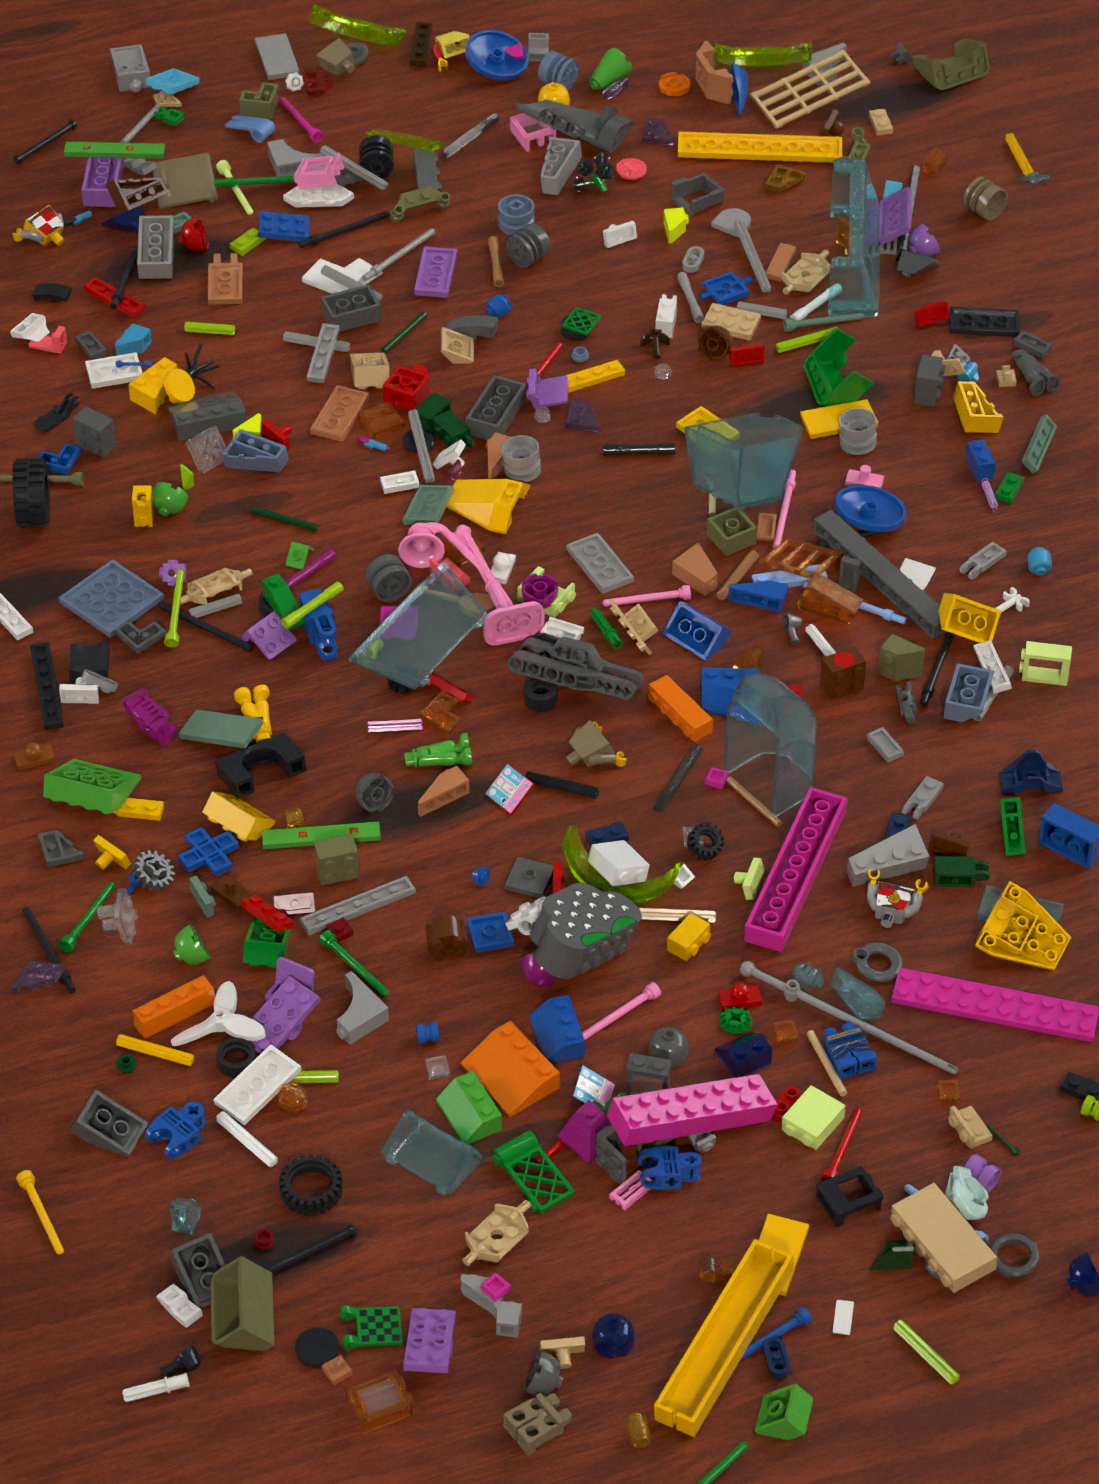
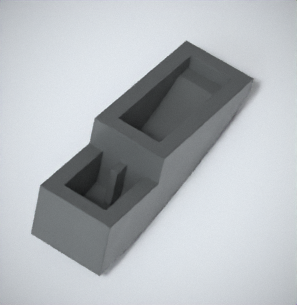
M486 315L459 317L449 320L446 328L472 337L474 340H477L479 336L494 338L498 329V317Z

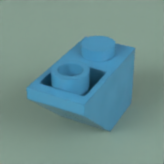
M132 323L115 343L117 356L136 352L137 354L143 353L152 343L151 329Z

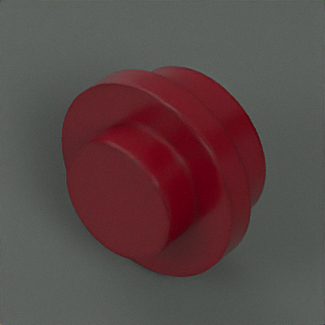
M261 1229L254 1236V1245L258 1249L267 1250L275 1244V1236L270 1230Z

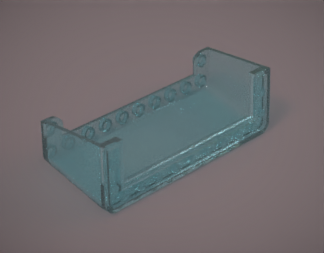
M834 159L830 217L849 218V256H838L831 261L828 315L838 316L863 313L864 317H875L879 314L880 242L878 238L880 205L868 166L862 160Z

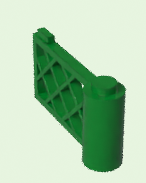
M530 1130L493 1150V1155L491 1156L493 1163L508 1172L529 1199L530 1208L534 1213L538 1211L539 1214H542L575 1195L573 1187L539 1146L536 1136ZM538 1154L543 1158L542 1164L532 1163L530 1158ZM517 1165L526 1167L524 1174L516 1173L512 1168ZM528 1167L540 1169L539 1177L527 1175ZM543 1170L553 1172L555 1175L554 1180L542 1178ZM525 1181L538 1182L537 1189L527 1188ZM540 1183L553 1185L551 1192L539 1190ZM555 1185L564 1187L567 1192L564 1194L554 1193ZM537 1196L550 1197V1200L541 1206L537 1201Z

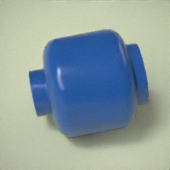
M496 294L486 302L487 308L485 310L488 316L498 317L499 320L510 312L512 304L506 295Z

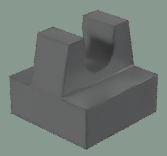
M901 42L896 45L897 49L891 55L899 65L904 62L911 63L912 57Z

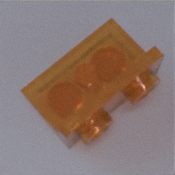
M841 213L837 220L836 243L843 246L844 254L848 255L856 249L858 244V221Z

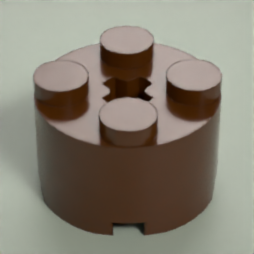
M441 916L433 919L434 923L426 925L425 932L428 951L433 955V959L442 960L445 956L460 958L465 955L468 941L465 922L462 919L459 921L456 920L455 916Z

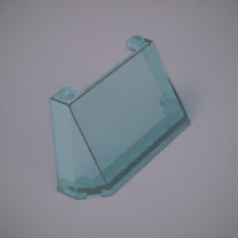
M444 561L365 639L348 660L415 690L420 685L424 687L431 680L429 678L431 672L474 628L478 630L484 624L483 619L488 614Z

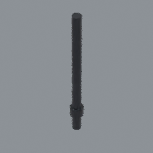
M384 211L326 233L312 235L309 239L298 242L300 248H304L309 245L320 244L323 240L389 217V212Z
M138 251L132 252L116 292L113 293L110 305L112 309H116L123 299V292L137 260Z
M160 602L158 608L169 613L171 616L172 606ZM181 608L179 609L178 618L249 652L253 650L254 646L183 612Z
M947 632L928 684L924 686L920 702L922 707H926L929 699L933 697L935 692L934 686L955 635L953 633Z
M23 908L22 912L55 968L57 978L61 984H64L69 994L74 993L76 989L71 982L69 972L63 968L30 908Z

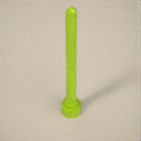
M183 570L177 571L170 628L164 637V644L172 648L179 645L180 638L177 633L184 578Z

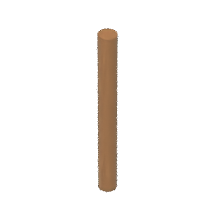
M732 776L726 779V782L776 827L782 825L783 822Z

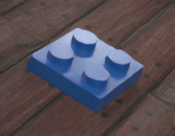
M506 912L466 918L475 953L514 947L512 932L508 930L505 924L508 921Z

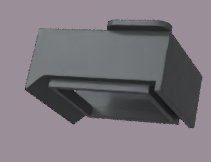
M705 173L690 179L683 177L672 182L671 201L680 208L684 207L685 213L691 218L700 210L720 202L723 203L725 188L718 185ZM700 190L706 194L692 200L691 204L683 199V197Z

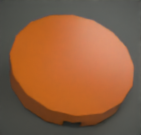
M671 72L660 77L658 88L665 95L682 96L689 91L690 80L684 74L681 76L676 72Z

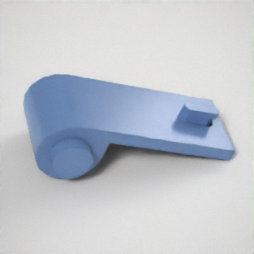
M236 115L232 116V119L225 124L226 128L250 131L252 138L258 143L263 142L275 132L273 121L265 118Z

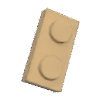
M885 109L869 111V118L877 136L893 134V127Z

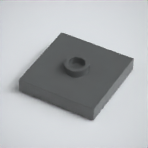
M517 857L505 883V889L541 898L544 896L553 876V865Z

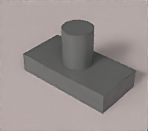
M847 556L842 557L839 587L854 592L857 591L859 588L860 567L862 565L860 560Z

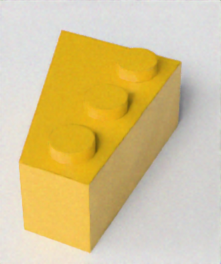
M166 357L161 359L129 383L130 400L156 415L159 406L165 402V397L167 396L161 380L169 371L178 369V365Z

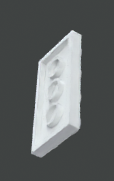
M270 1044L213 1099L214 1103L245 1126L302 1070L301 1066Z

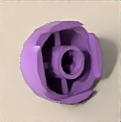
M920 224L911 232L909 236L910 246L908 248L912 253L932 257L940 252V247L933 234L930 235L926 232L929 229L924 224Z

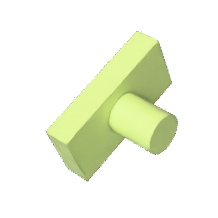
M753 858L748 872H735L734 882L736 884H743L742 888L746 900H754L765 874L761 858Z

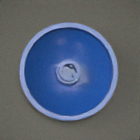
M483 30L475 33L469 38L465 49L467 61L474 70L487 78L499 81H509L520 77L525 72L529 61L527 50L519 40L497 30ZM520 43L525 59L517 60V58L510 57L506 52V48Z
M868 485L845 487L837 493L834 502L836 513L845 522L870 532L894 531L903 525L907 514L905 505L898 497L886 490Z

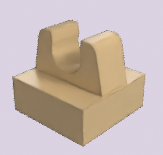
M1003 365L1002 370H996V379L999 387L1016 386L1017 380L1014 369L1010 370V365Z

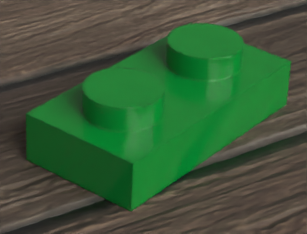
M1007 472L995 493L996 500L1012 504L1024 483V477Z

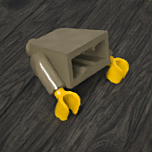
M590 720L584 726L577 727L572 738L569 740L574 751L566 756V759L572 766L580 760L587 767L603 763H615L619 767H623L626 764L627 759L624 758V753L619 751L616 755L614 754L615 751L602 735V727H598L597 722L592 723Z

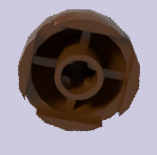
M714 325L707 327L699 333L697 338L700 346L698 347L699 352L703 357L711 361L713 359L721 360L729 354V348H732L731 334L722 326Z

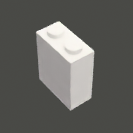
M625 840L592 844L588 862L612 886L645 882L650 866Z

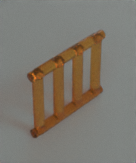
M783 537L782 542L765 558H760L759 564L819 581L821 574L837 558L841 559L843 553ZM787 546L797 547L781 563L773 561ZM804 550L812 551L798 567L789 565ZM821 554L829 556L814 572L805 570Z

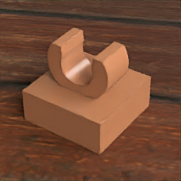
M341 1355L322 1365V1371L333 1385L353 1375L352 1369Z

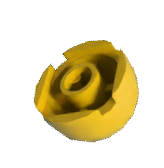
M559 83L544 85L538 94V102L546 99L569 105L570 102L568 90Z

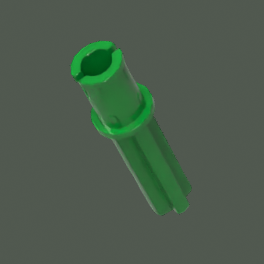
M592 609L590 616L603 633V638L610 643L614 650H618L615 644L620 649L623 646V642L618 637L616 629L611 627L599 609Z

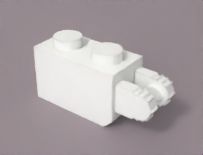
M663 294L659 301L655 329H661V333H665L669 338L673 337L677 314V296L673 295L672 299H667V296Z

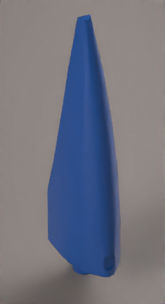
M732 64L729 71L734 80L732 84V97L737 113L740 115L747 98L748 74L742 67Z

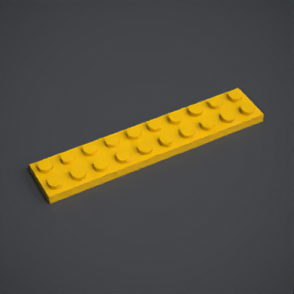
M679 132L678 157L838 163L839 157H842V137Z

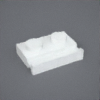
M549 617V621L546 622L540 633H547L559 638L569 637L580 640L581 635L584 634V627Z

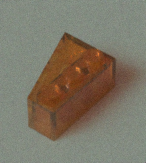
M815 571L795 607L850 624L864 599Z

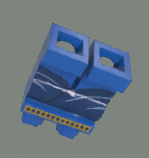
M849 1022L842 1026V1032L837 1033L835 1028L832 1027L824 1030V1049L840 1079L855 1076L856 1072L862 1074L876 1070L877 1056L874 1051H871L860 1027L856 1028L852 1022ZM869 1062L867 1066H862V1064ZM850 1068L849 1071L843 1072V1069Z

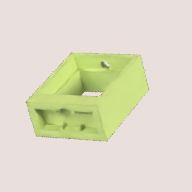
M1027 641L1026 649L1022 648L1021 660H1024V662L1020 661L1019 673H1023L1022 681L1067 686L1072 646ZM1029 658L1062 662L1061 670L1029 666Z

